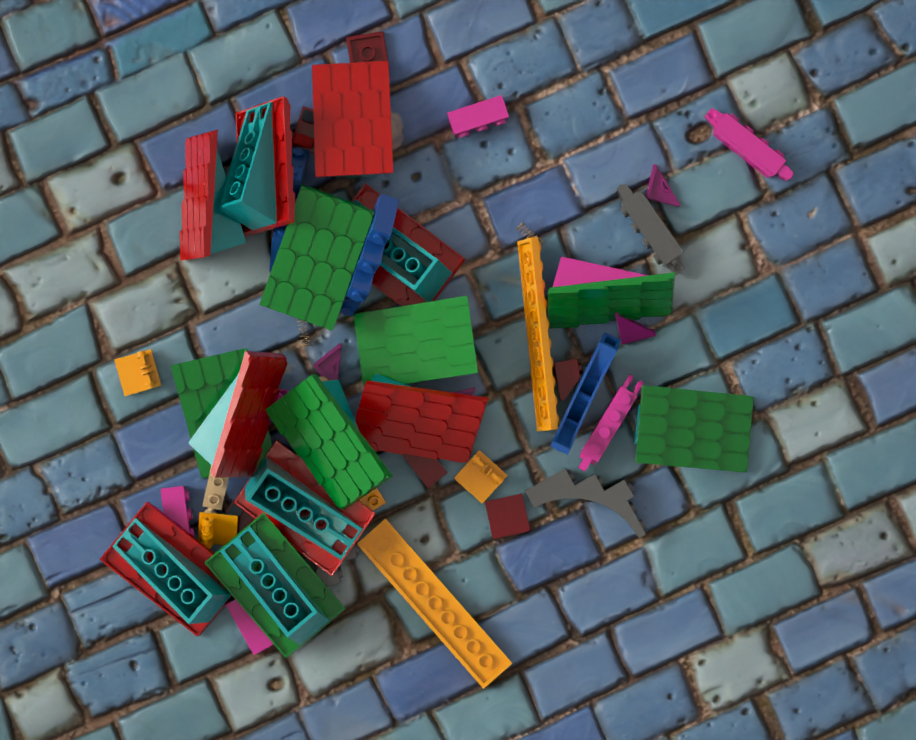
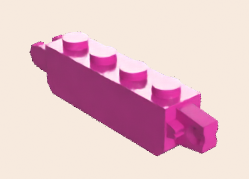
M713 108L708 111L704 118L713 126V136L766 178H772L774 175L784 181L792 178L794 173L784 164L786 160L783 158L784 154L777 149H771L768 141L762 137L757 138L754 135V131L747 125L745 127L739 123L740 120L732 113L724 115Z
M629 374L624 384L615 393L581 450L579 457L583 460L578 468L584 472L589 464L595 465L599 461L637 398V393L644 382H637L633 392L628 391L626 388L633 380L631 374Z

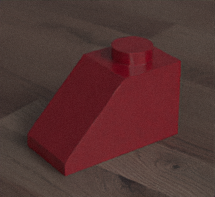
M577 359L554 363L560 401L565 400L580 379V374H583L581 362L578 363Z

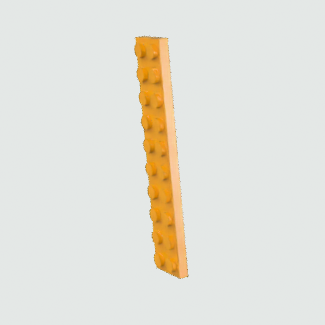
M531 237L517 241L536 428L537 431L557 430L559 416L556 413L557 397L554 394L553 358L550 355L551 339L548 336L549 320L546 317L547 301L544 298L545 282L542 279L543 262L540 260L541 243L538 237Z
M386 518L357 543L360 549L483 689L512 664L510 659Z

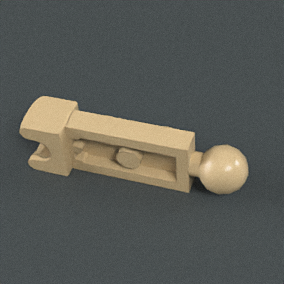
M209 473L202 504L203 507H208V509L204 512L217 514L215 509H222L229 478H214Z

